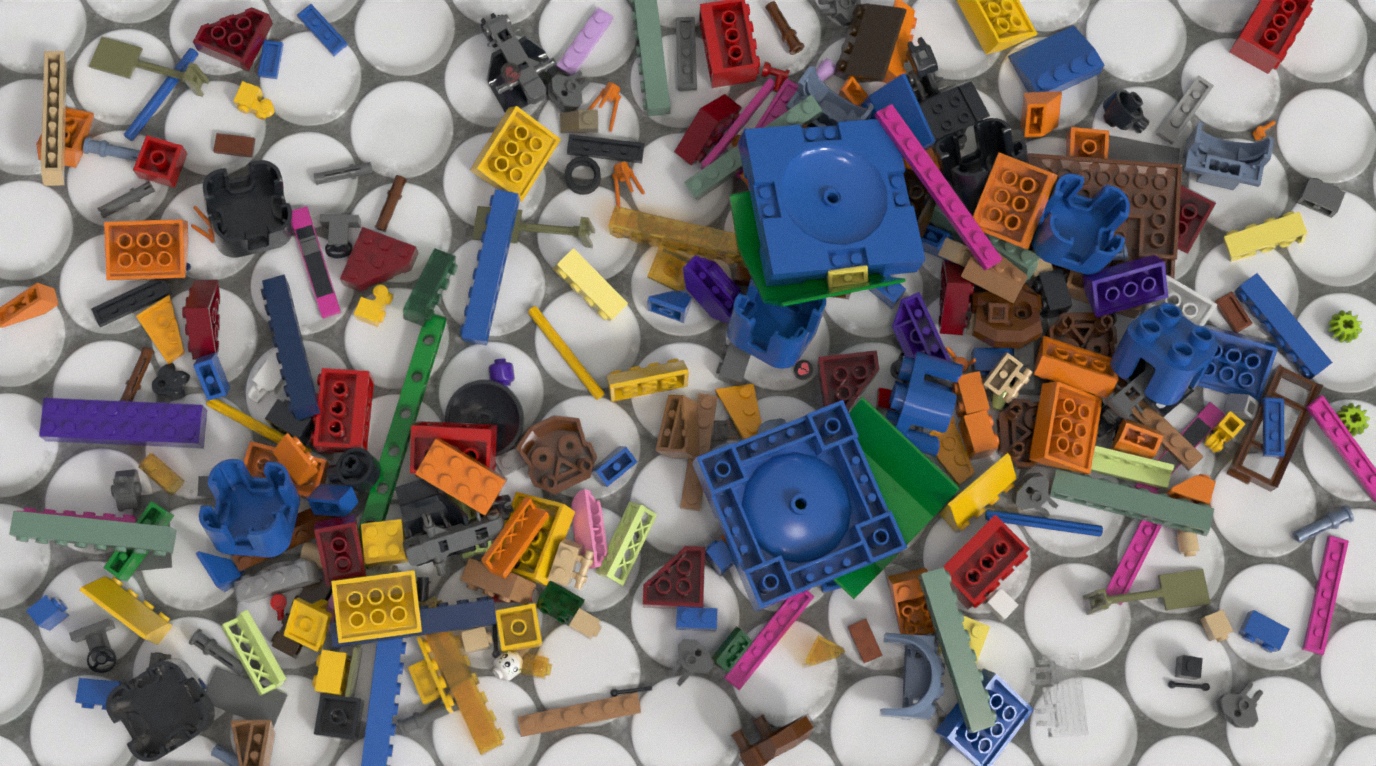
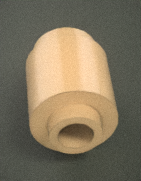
M1178 529L1176 537L1180 554H1184V557L1196 556V552L1200 551L1197 534Z

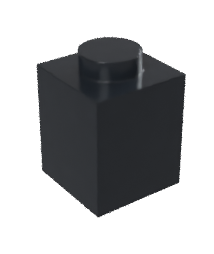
M1187 655L1177 657L1175 677L1189 680L1200 679L1203 658Z

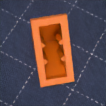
M853 76L848 77L838 94L859 107L868 97L867 93Z

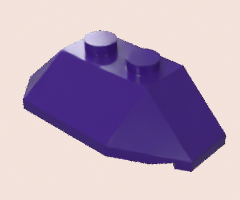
M695 255L683 267L685 287L711 318L729 324L735 299L741 293V290L716 261Z
M920 292L902 299L892 328L905 356L914 359L918 351L951 361Z

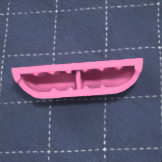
M583 489L575 495L572 501L571 509L575 511L572 522L575 542L584 545L581 555L585 556L587 549L594 551L592 566H589V569L601 566L604 557H607L608 550L601 503L599 500L596 501L593 495L590 494V490Z

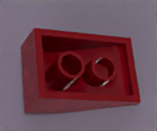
M1181 185L1178 249L1188 254L1216 205V201L1184 185Z
M356 514L315 522L314 531L326 587L332 586L331 581L367 577Z

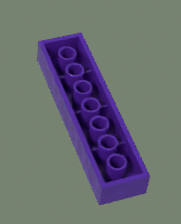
M44 398L39 437L48 442L204 449L208 410L203 405Z

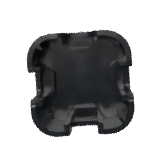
M988 118L974 124L977 149L966 156L961 157L959 141L953 133L941 137L935 145L937 160L941 167L940 172L972 215H974L998 153L1029 164L1026 143L1023 139L1013 142L1011 128L1002 119Z
M256 160L248 163L249 174L245 177L229 180L227 169L221 168L210 172L204 179V203L217 249L227 257L239 258L280 248L286 245L292 237L291 205L286 203L281 172L270 161Z
M177 658L166 659L151 665L137 677L115 687L106 700V710L112 722L115 724L121 721L132 738L127 743L130 752L134 757L145 762L156 761L205 732L212 725L215 718L213 703L193 670L185 661Z

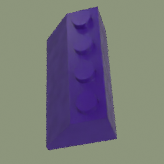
M1156 255L1104 268L1094 275L1083 274L1084 291L1095 317L1169 297L1165 261Z

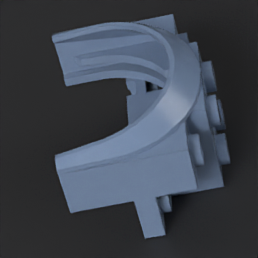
M810 66L798 81L797 91L786 105V109L790 110L810 95L814 97L824 114L807 125L808 128L836 126L838 122L870 120L874 109L872 103L869 104L868 108H862L836 94L819 78L814 66Z
M1198 122L1185 143L1183 158H1185L1184 170L1198 173L1196 180L1198 183L1234 190L1239 183L1259 187L1262 181L1264 166L1271 160L1274 139L1267 137L1263 141L1253 143L1228 141L1205 133L1201 129L1204 122Z
M897 633L884 634L883 642L905 645L902 708L880 709V717L902 718L901 720H929L931 715L935 714V703L932 702L939 700L941 695L943 696L944 683H941V676L945 673V663H942V657L936 656L938 642H934L935 636ZM919 654L922 658H915V655Z

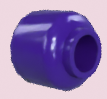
M502 358L495 359L494 364L489 365V380L511 386V383L515 380L512 363L506 362V359Z

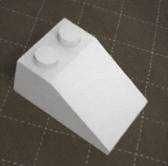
M1166 275L1169 297L1147 303L1144 312L1153 306L1171 303L1176 305L1182 311V315L1195 325L1204 326L1218 304Z

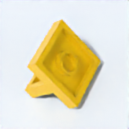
M299 597L294 599L284 636L316 652L321 651L332 617V613L327 610L329 602L321 599L311 604Z

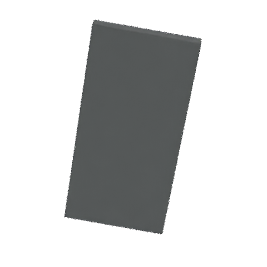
M1109 136L1108 159L1178 164L1180 148Z
M169 493L141 495L140 509H133V515L136 519H139L151 501L170 512ZM149 551L135 571L172 568V554L166 553V556L153 555V552Z
M216 667L206 690V694L213 703V706L248 720H271L273 728L288 696L277 690H271L260 696L251 680Z

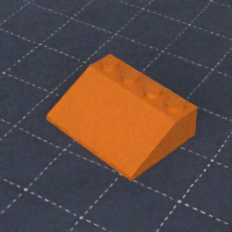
M998 153L974 212V220L984 233L1028 249L1058 175Z
M178 219L104 222L106 280L186 278L188 221Z
M1058 381L1042 384L1029 460L1052 467L1090 474L1103 398Z

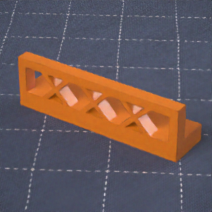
M524 498L482 557L481 561L491 574L506 579L548 519L549 514L547 511L537 508L531 498ZM527 506H528V507H529V510H528V511L526 512V514L524 515L525 509H526ZM494 555V559L490 562L489 560Z

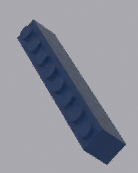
M283 274L262 280L263 289L260 290L263 300H267V304L264 307L267 316L271 317L268 324L271 332L274 331L275 334L272 337L274 347H278L279 351L276 353L278 363L282 364V369L279 370L282 380H286L287 384L283 387L286 397H290L291 402H287L291 414H295L297 420L320 414L287 278Z
M489 596L477 598V602L470 603L469 599L456 601V605H449L448 602L437 603L435 608H428V605L419 606L422 632L345 643L338 642L336 618H334V622L330 623L332 647L340 648L496 625L494 599L489 600Z

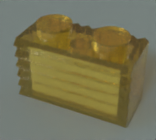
M150 453L138 466L171 496L185 483L182 477L153 453Z

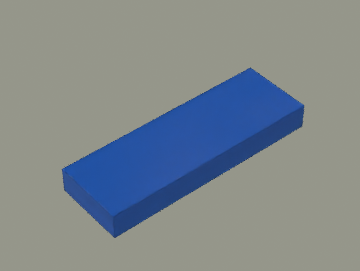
M312 4L297 14L300 21L333 57L348 46L342 36Z
M1263 398V456L1283 458L1285 456L1284 399Z

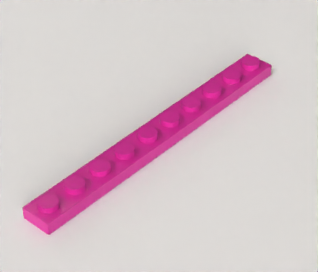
M890 105L876 112V119L984 271L1000 263L1002 258L894 106Z

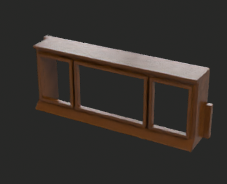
M1282 365L1277 366L1269 378L1261 396L1254 421L1250 420L1227 471V475L1247 485L1252 482L1270 492L1278 488L1310 417L1306 406L1319 396L1323 384H1317L1282 367ZM1281 378L1309 391L1304 405L1275 392ZM1264 397L1282 398L1285 405L1300 411L1285 445V456L1283 458L1275 457L1279 461L1271 479L1242 466L1251 446L1263 452V444L1255 441L1254 438L1263 420Z

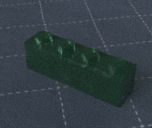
M434 248L403 308L404 320L425 327L427 322L433 319L434 308L436 305H440L442 300L441 294L443 290L446 291L450 284L449 278L451 275H455L457 271L456 256Z

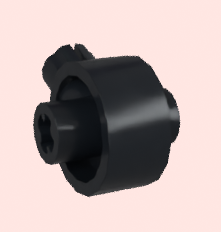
M1118 89L1103 102V109L1105 111L1103 117L1110 127H1118L1124 131L1132 128L1138 134L1142 133V130L1144 131L1149 125V120L1144 117L1141 108L1143 101L1136 92L1129 93L1124 89Z
M363 448L347 450L340 456L337 464L329 465L327 468V476L331 483L342 482L346 486H352L354 491L362 492L373 487L380 478L381 473L379 461Z

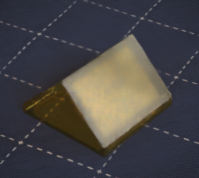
M660 245L647 277L676 292L679 290L684 291L683 267L691 259Z
M818 635L802 664L803 669L841 657L845 650L841 646Z

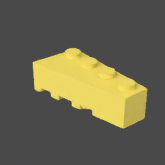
M1294 211L1283 214L1282 218H1269L1263 224H1251L1246 226L1245 230L1239 232L1238 230H1233L1226 233L1227 236H1224L1223 242L1230 261L1254 256L1257 254L1256 251L1259 250L1261 253L1269 252L1275 249L1277 245L1282 248L1288 247L1296 240L1298 244L1305 242L1307 230L1300 212L1294 213Z
M574 248L553 268L576 293L583 297V300L590 307L593 306L598 311L597 314L604 321L606 319L608 321L613 320L628 304Z

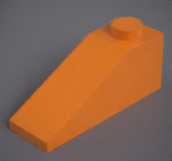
M36 283L1 306L0 327H7L43 315L58 306L55 288Z

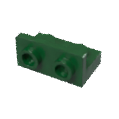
M549 581L540 595L536 607L543 614H548L557 619L559 623L569 626L579 608L581 609L585 599L555 582Z
M736 626L711 658L719 668L729 673L753 641Z

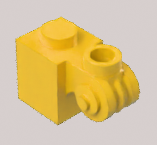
M242 81L233 100L238 111L244 114H248V112L255 114V117L261 120H265L266 117L272 116L275 112L271 100H261L263 93L260 87Z
M377 285L373 289L376 299L360 298L354 312L357 320L378 327L380 322L383 323L386 317L385 307L392 303L394 297L384 285Z
M1228 412L1212 429L1214 433L1208 434L1205 437L1204 445L1213 453L1221 451L1224 448L1222 446L1223 442L1227 443L1233 439L1245 423L1233 412Z

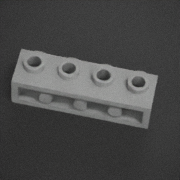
M303 558L295 560L294 564L289 566L288 564L278 565L272 571L271 569L261 570L258 572L259 575L256 576L252 574L242 576L241 580L234 582L237 602L251 603L318 583L320 578L317 563L306 561Z

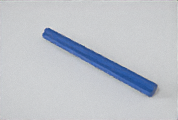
M189 48L174 70L186 71L189 62L193 63L199 53L195 49ZM172 77L165 79L124 133L125 138L134 141L179 82V79Z
M990 509L985 513V520L987 521L996 515L1003 523L1098 537L1103 533V526Z

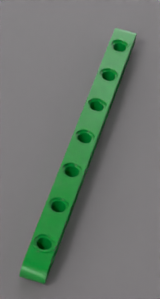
M429 312L425 315L379 461L381 467L380 478L371 487L358 528L362 551L361 524L386 520L411 439V425L416 423L445 329L447 318ZM427 338L434 339L433 343L429 345L424 344V341ZM416 374L423 375L420 381H413V377ZM404 411L411 412L408 418H402L401 414ZM392 448L400 449L397 455H390ZM381 485H387L388 489L385 493H378Z

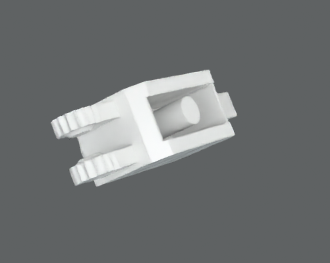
M277 349L266 356L264 365L253 374L252 381L254 384L248 397L258 404L268 394L271 396L277 395L286 383V380L283 381L279 369H282V364H279L277 361L276 353L279 352Z

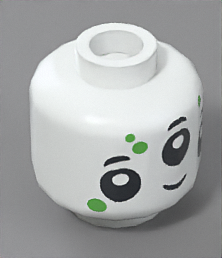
M506 651L494 659L493 673L498 679L502 678L510 681L522 672L523 660L517 652Z

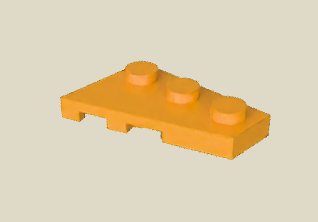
M170 295L136 315L168 364L185 354Z
M754 383L715 389L716 395L720 398L724 409L732 418L733 424L742 439L745 440L757 435L758 428L762 423Z
M952 416L946 432L941 433L933 430L929 435L938 437L940 447L935 458L959 486L974 475L975 472L967 451H965L961 435L957 430L955 419Z

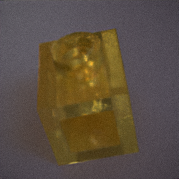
M525 653L521 674L545 680L546 675L550 676L552 664L549 663L550 659Z

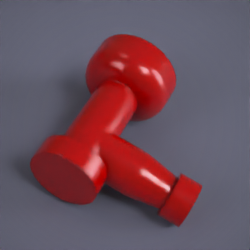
M765 62L761 76L768 77L769 74L777 76L773 91L778 93L783 80L788 79L790 70L786 69L784 71L773 68L769 62Z
M276 594L271 598L270 605L277 612V621H281L285 616L284 608L287 605V600L283 594Z

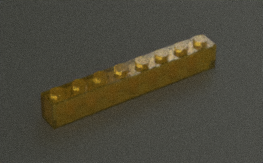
M618 206L614 207L608 227L610 235L616 238H627L636 243H649L654 247L662 246L671 251L679 250L689 255H701L710 260L718 259L727 264L735 263L747 268L738 251L735 233Z
M436 597L420 603L419 606L428 605V608H435L437 603H443L442 599L438 601ZM452 631L426 635L480 755L483 756L503 746L502 740L506 738L502 729H497L494 721L497 719L493 710L488 711L485 703L489 701L484 691L480 692L477 687L480 684L475 672L471 674L468 666L472 664L467 654L463 655L460 650L463 645L459 636L454 637Z

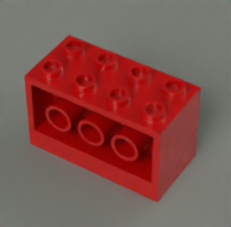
M723 0L700 4L699 23L711 88L756 82V77L759 74L760 58L756 56L757 42L756 38H753L752 32H754L753 22L749 21L750 6L745 3V0Z
M1259 0L1229 53L1267 74L1272 69L1276 70L1286 57L1288 49L1296 39V35L1304 26V21L1313 10L1311 5L1314 0Z
M321 369V374L317 376V385L320 386L319 393H316L321 413L313 415V424L316 425L315 432L311 433V444H313L319 454L346 452L352 448L368 449L375 381L370 371Z
M418 421L411 425L410 473H416L437 438L442 439L495 471L497 425ZM471 451L476 454V457L471 454Z
M995 515L943 566L945 571H948L951 576V590L956 592L958 600L968 610L972 606L976 609L987 598L985 594L989 595L1001 584L999 580L1004 581L1014 571L1012 567L1015 566L1017 568L1028 557L1026 553L1030 548Z

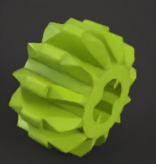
M1341 310L1338 314L1335 313L1332 316V320L1328 322V325L1331 326L1328 332L1334 333L1332 339L1338 337L1339 343H1342L1344 340L1346 343H1350L1352 339L1356 340L1359 337L1358 334L1363 330L1359 327L1362 321L1356 320L1358 315L1352 316V311L1345 313L1344 310Z
M1350 403L1348 406L1343 405L1341 411L1336 412L1353 437L1357 434L1361 435L1364 433V429L1369 427L1366 422L1370 420V417L1364 415L1367 413V410L1361 411V405L1355 407L1353 403Z

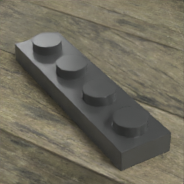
M676 17L678 90H697L695 17Z

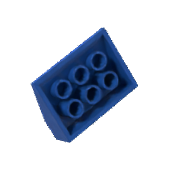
M1075 26L1008 55L1028 93L1062 92L1100 74L1105 66L1096 49Z
M905 73L869 95L861 104L862 108H868L869 104L872 103L874 109L871 119H876V112L893 105L924 150L935 142Z
M1205 324L1204 327L1213 332L1218 350L1197 386L1225 394H1248L1260 402L1278 350L1277 346L1268 341Z
M983 668L981 672L984 680L981 682L983 688L987 689L990 701L988 703L990 709H993L996 714V726L968 733L959 703L957 702L935 732L975 766H992L1034 709L996 673Z

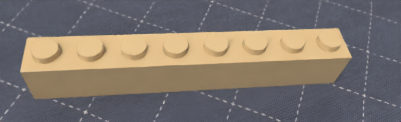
M44 51L41 175L44 186L64 185L67 77L64 51Z

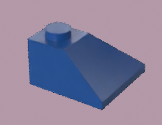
M681 290L649 296L647 311L684 323L692 297L687 292Z
M200 551L195 553L216 587L223 592L234 587V582L241 580L245 572L244 570L239 572L235 562L231 559Z

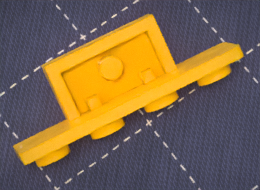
M418 637L417 641L425 659L409 666L408 670L421 701L425 705L442 697L446 709L451 714L454 712L452 706L455 704L451 695H447L444 690L447 687L443 676H438L436 670L439 669L436 659H431L429 652L432 650L428 641H423L421 637Z

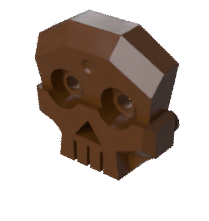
M1024 283L1014 303L982 287L971 295V312L975 314L972 336L993 348H1022L1041 337L1042 326L1039 315L1042 307L1041 294L1034 292L1026 283ZM987 302L1009 303L1008 323H988Z
M1093 312L1062 313L1058 320L1046 331V337L1095 352L1094 347H1097L1099 349L1098 354L1112 358L1115 352L1114 345L1117 343V330L1113 325V318L1110 315L1095 317Z
M1014 399L1006 409L999 413L996 419L997 435L999 438L998 454L1004 456L1008 453L1016 469H1032L1033 466L1057 468L1029 460L1036 423L1032 420V417H1037L1039 401L1032 403L1030 399ZM1016 432L1022 435L1018 440L1016 439Z
M553 415L527 429L516 446V449L529 467L527 473L533 486L544 489L554 495L591 478L593 466L597 459L591 442H586L580 419L574 417ZM567 442L573 443L572 449H567ZM542 454L546 455L544 462L539 460V456ZM561 462L571 467L559 473Z
M807 713L777 730H772L763 714L753 720L762 736L759 741L750 745L742 728L730 736L740 750L737 756L744 766H764L773 758L791 750L808 739L814 728V722Z

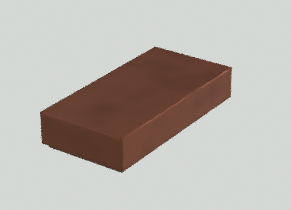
M216 133L213 151L216 154L252 158L255 138Z
M1232 291L1214 302L1218 304L1217 308L1233 332L1238 333L1253 324Z
M867 619L848 626V630L864 664L883 656Z

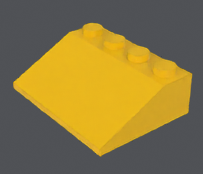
M956 0L986 55L1000 52L1037 35L1019 0Z
M518 106L510 107L478 155L470 171L499 190L518 193L522 202L561 139Z
M671 359L665 364L656 362L649 364L645 368L635 366L625 372H621V370L610 372V375L606 376L611 402L688 387L689 371L684 360Z
M1008 453L949 502L939 514L954 532L959 528L961 531L971 524L969 520L973 516L976 518L981 516L985 512L984 507L987 504L992 506L1000 499L998 495L1001 492L1007 493L1015 486L1013 482L1017 478L1010 455Z
M516 492L511 503L514 511L509 513L510 518L525 497L531 498L537 508L547 511L549 517L517 563H520L518 569L513 567L510 573L547 586L558 547L567 535L575 511L563 503ZM527 506V508L525 509L524 515H525L526 512L529 510V507H528V506ZM494 555L489 560L490 562L494 559Z
M414 570L331 581L339 643L422 632Z
M104 576L79 589V591L140 637L156 645L161 642L173 626L168 622L170 620L168 616L162 612L159 614L154 612L152 604L146 600L142 603L137 599L139 595L130 588L126 591L121 587L123 583L114 576L112 579Z

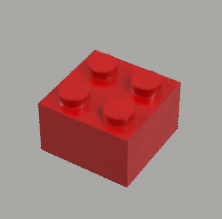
M146 135L133 171L138 178L175 188L188 153L183 145Z

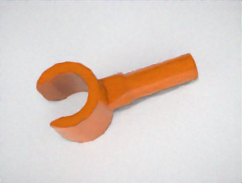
M1272 120L1265 126L1257 127L1253 131L1255 140L1264 138L1266 136L1264 131L1275 125V121Z

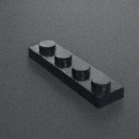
M569 134L567 155L642 163L645 143Z
M154 279L93 307L91 310L98 325L103 327L171 295L172 292L166 279Z

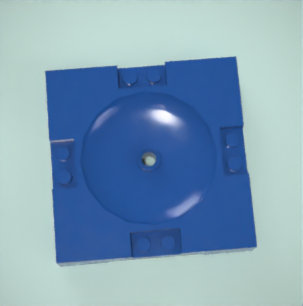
M877 119L838 122L836 126L801 128V125L744 129L738 142L744 177L748 180L761 246L759 252L766 287L805 283L806 280L827 278L828 271L866 265L868 266V274L879 273V276L915 273L919 270L926 259L914 206H910L903 175L905 172L903 157Z
M843 400L745 440L698 456L692 463L715 519L717 518L730 548L732 560L754 612L898 554L907 548L892 511H889L859 444L857 439L859 437ZM795 501L802 502V510L795 506Z

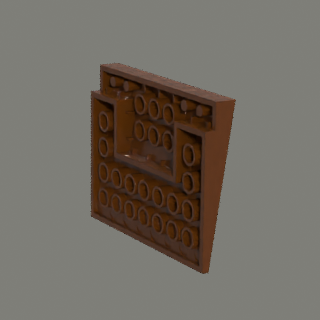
M1028 153L1029 164L1058 175L1056 182L1066 174L1083 176V187L1077 193L1078 195L1093 198L1103 186L1111 185L1119 188L1127 196L1130 203L1129 215L1115 230L1113 237L1115 235L1125 237L1124 244L1127 247L1128 261H1111L1104 268L1156 255L1165 261L1166 275L1174 279L1175 260H1177L1182 164ZM1032 240L1028 248L1029 251L1033 250ZM1052 264L1053 270L1062 268L1063 274L1070 272V269Z

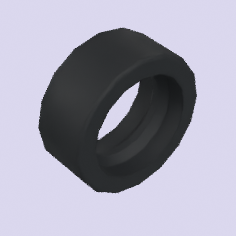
M586 156L572 159L565 169V181L568 188L580 195L594 192L599 187L601 181L600 167L597 162ZM579 166L590 167L594 172V179L588 185H577L572 180L573 170Z

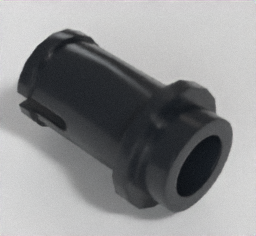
M417 577L418 602H429V584H431V581H429V577Z

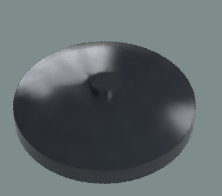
M480 379L463 385L452 395L446 407L445 422L497 425V457L511 449L521 436L524 426V411L517 395L509 387L498 381ZM471 451V454L476 457V454Z

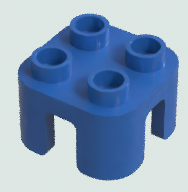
M1066 174L1054 184L1034 233L1032 246L1036 255L1045 262L1086 275H1094L1099 273L1122 250L1125 237L1119 235L1113 237L1115 230L1127 219L1130 203L1123 191L1111 185L1103 186L1093 198L1078 195L1077 193L1083 187L1084 177L1077 174Z
M751 278L746 296L739 293L735 299L727 328V337L734 346L774 368H790L797 363L815 337L827 300L823 298L783 307L764 304Z
M1162 303L1161 305L1151 307L1128 325L1110 360V365L1118 376L1127 379L1134 372L1140 358H1143L1155 368V373L1145 390V395L1159 404L1173 405L1182 398L1188 386L1194 389L1199 384L1218 350V345L1210 329L1195 325L1182 315V311L1176 305Z
M917 351L914 359L906 356L903 357L897 379L906 382H894L889 404H891L890 408L897 410V412L888 410L885 418L922 453L936 457L940 447L938 437L909 429V427L917 425L941 433L947 431L957 396L952 393L951 388L926 381L924 376L928 374L952 382H958L962 375L963 365Z
M227 459L213 467L208 477V486L216 499L215 508L213 510L212 506L202 505L199 511V521L216 550L232 555L275 557L288 548L300 506V496L287 469L282 464L266 462L263 470L266 478L251 476L245 463L239 459Z

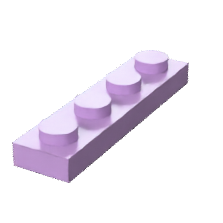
M597 7L558 62L557 69L569 76H573L614 20L613 16Z

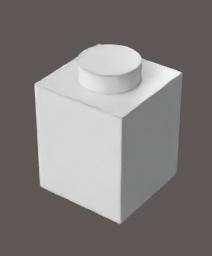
M1001 588L997 592L995 590L991 592L986 598L988 601L985 603V606L1001 621L1005 620L1018 606Z

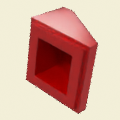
M878 388L876 409L896 411L890 408L891 404H889L892 390Z

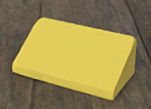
M868 266L828 271L826 278L828 287L868 282Z

